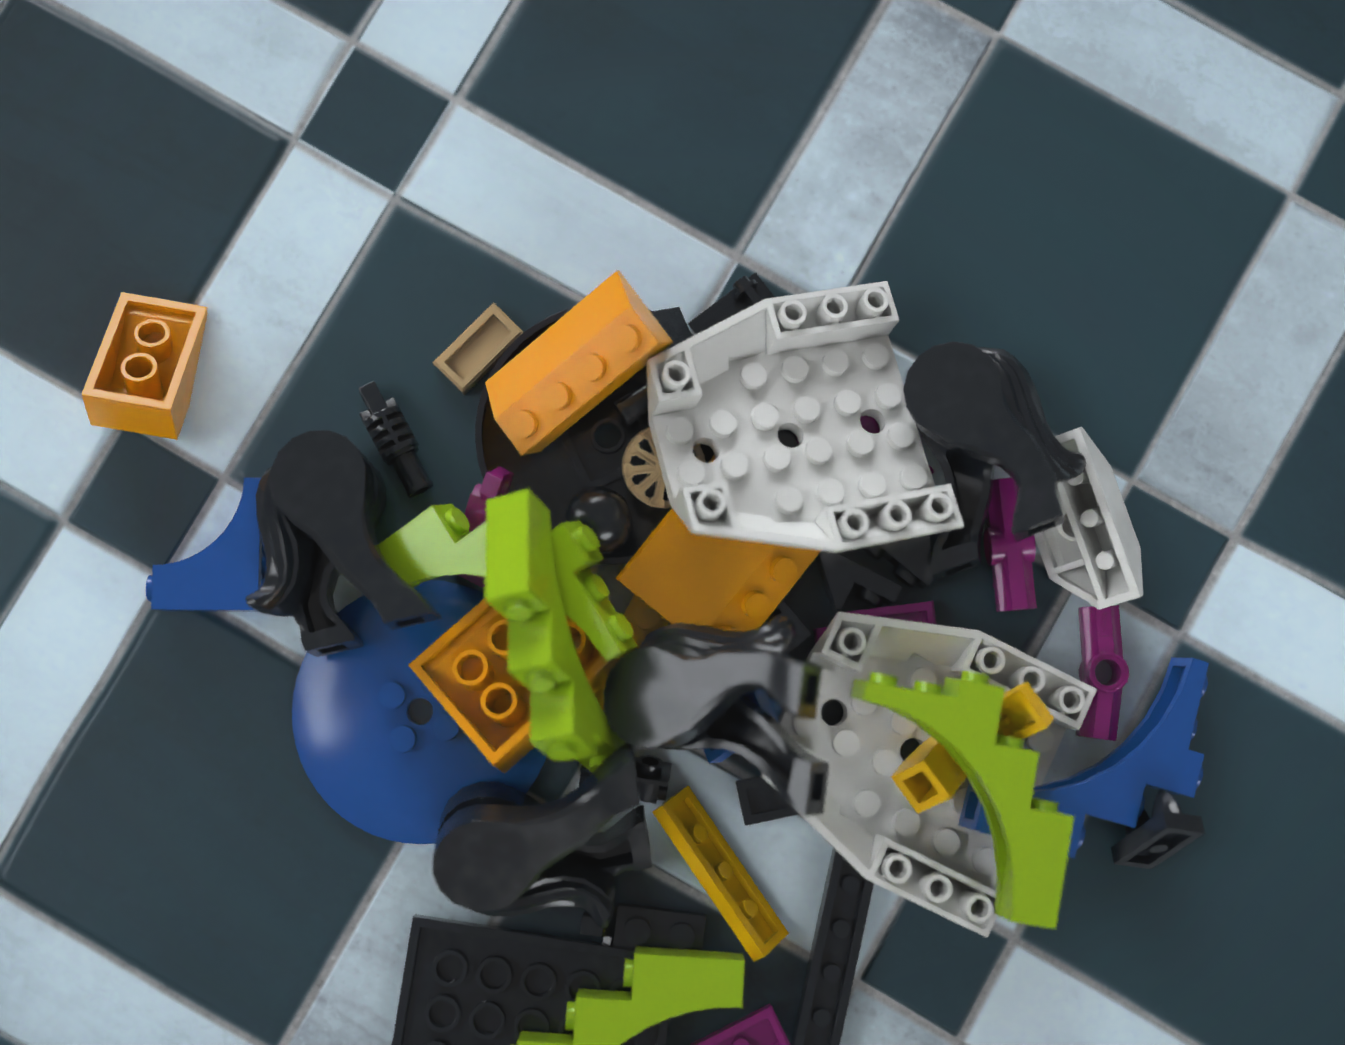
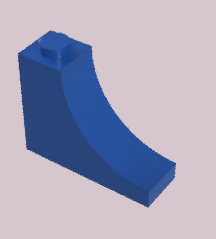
M244 477L243 491L236 513L224 532L207 548L184 560L153 565L152 575H149L146 581V597L148 601H151L152 610L259 612L249 607L245 598L259 589L263 584L266 573V554L256 517V493L261 478Z

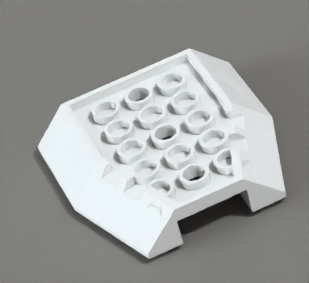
M888 281L767 298L647 360L649 427L670 505L691 533L837 553L964 527L952 485L935 486L916 423L906 408L903 391L904 384L888 336L899 322V316ZM860 417H873L879 424L880 432L874 434L864 430L860 423ZM784 429L792 431L798 438V447L789 448L784 446L778 439V431ZM697 444L708 445L715 453V460L709 463L698 460L693 453V446Z
M838 612L806 660L822 666L816 719L796 718L784 709L778 722L805 751L829 763L823 814L801 816L865 879L988 938L998 916L994 913L997 883L994 845L991 835L958 826L969 784L968 778L964 780L952 798L917 814L891 776L904 761L900 754L904 741L914 738L921 745L930 735L917 724L885 707L852 698L854 679L869 681L870 672L896 676L898 677V687L914 689L915 681L944 686L945 677L961 679L962 671L990 675L989 685L1004 687V693L1027 681L1054 717L1048 728L1025 738L1023 749L1040 752L1034 786L1043 783L1066 729L1080 730L1097 689L980 630ZM831 699L837 700L843 707V717L835 725H828L821 716L822 706ZM762 772V777L775 789L771 781Z

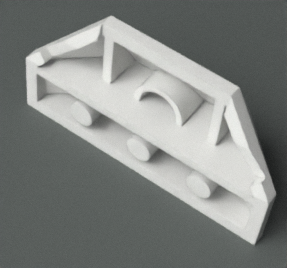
M1083 427L1055 436L1064 448L1072 452L1081 453L1086 459V467L1082 474L1076 478L1057 483V497L1063 512L1064 524L1035 534V540L1049 579L1088 601L1090 605L1098 610L1143 596L1141 548L1111 465Z

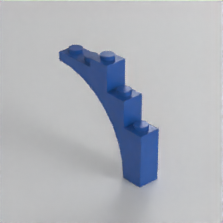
M1171 657L1161 689L1147 714L1120 746L1098 763L1068 778L1034 786L1032 798L1059 803L1058 812L1074 816L1068 857L1075 859L1077 849L1081 847L1084 841V820L1086 815L1135 828L1137 818L1141 816L1145 806L1143 795L1145 786L1157 790L1163 789L1171 794L1194 798L1196 788L1200 785L1203 778L1202 762L1204 754L1189 750V745L1197 731L1198 721L1196 715L1200 699L1206 692L1208 677L1206 675L1208 662L1195 658ZM969 782L958 826L991 835L983 806Z

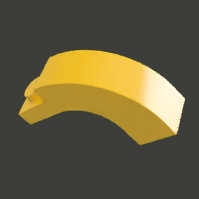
M1027 681L1004 693L998 735L1025 739L1048 728L1054 720L1052 714ZM930 736L902 762L891 778L917 814L952 798L967 776L946 749Z

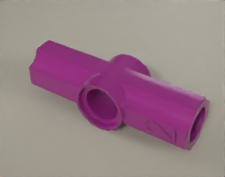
M1012 477L993 480L992 499L986 517L987 527L984 529V552L988 566H992L997 612L1037 608L1032 563L1036 557L1035 535L1017 542L1013 536L1012 523L1018 488Z

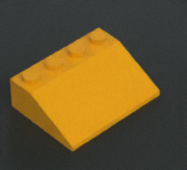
M715 455L709 462H713L715 460ZM671 508L615 579L671 625L676 623L697 624L726 631L745 632L759 629L821 551L693 534L674 509Z
M484 598L408 666L489 762L505 774L535 747L530 743V690L508 673V620L486 602ZM565 615L577 655L595 694L605 685L610 670L621 657L606 662L586 633Z

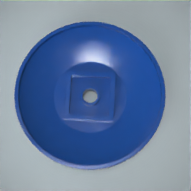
M440 580L425 581L414 587L441 615L442 619L392 630L383 624L378 611L364 595L345 606L338 613L357 633L364 646L320 657H315L307 652L297 675L293 693L292 727L295 745L303 768L316 791L333 810L354 826L372 835L401 843H436L441 814L448 800L462 787L480 781L500 782L526 794L538 777L547 758L546 754L534 747L504 774L489 762L408 666L485 598V594L475 589ZM418 698L428 700L433 707V715L425 724L414 722L409 714L410 705Z

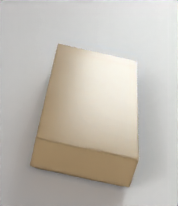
M493 303L432 363L465 395L496 365L507 348L524 332Z

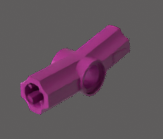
M1113 605L1100 610L1094 606L1078 608L1082 662L1078 669L1079 679L1096 688L1097 691L1080 730H1076L1075 736L1116 741L1122 689L1129 678V667L1123 659L1119 605ZM1102 660L1106 661L1112 669L1111 679L1104 685L1095 676L1096 666Z

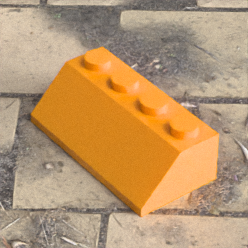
M617 270L485 382L494 419L521 456L541 452L642 369L648 359L660 354L673 341L622 273Z

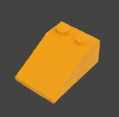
M121 292L81 394L91 425L178 440L190 405L208 314L207 307Z

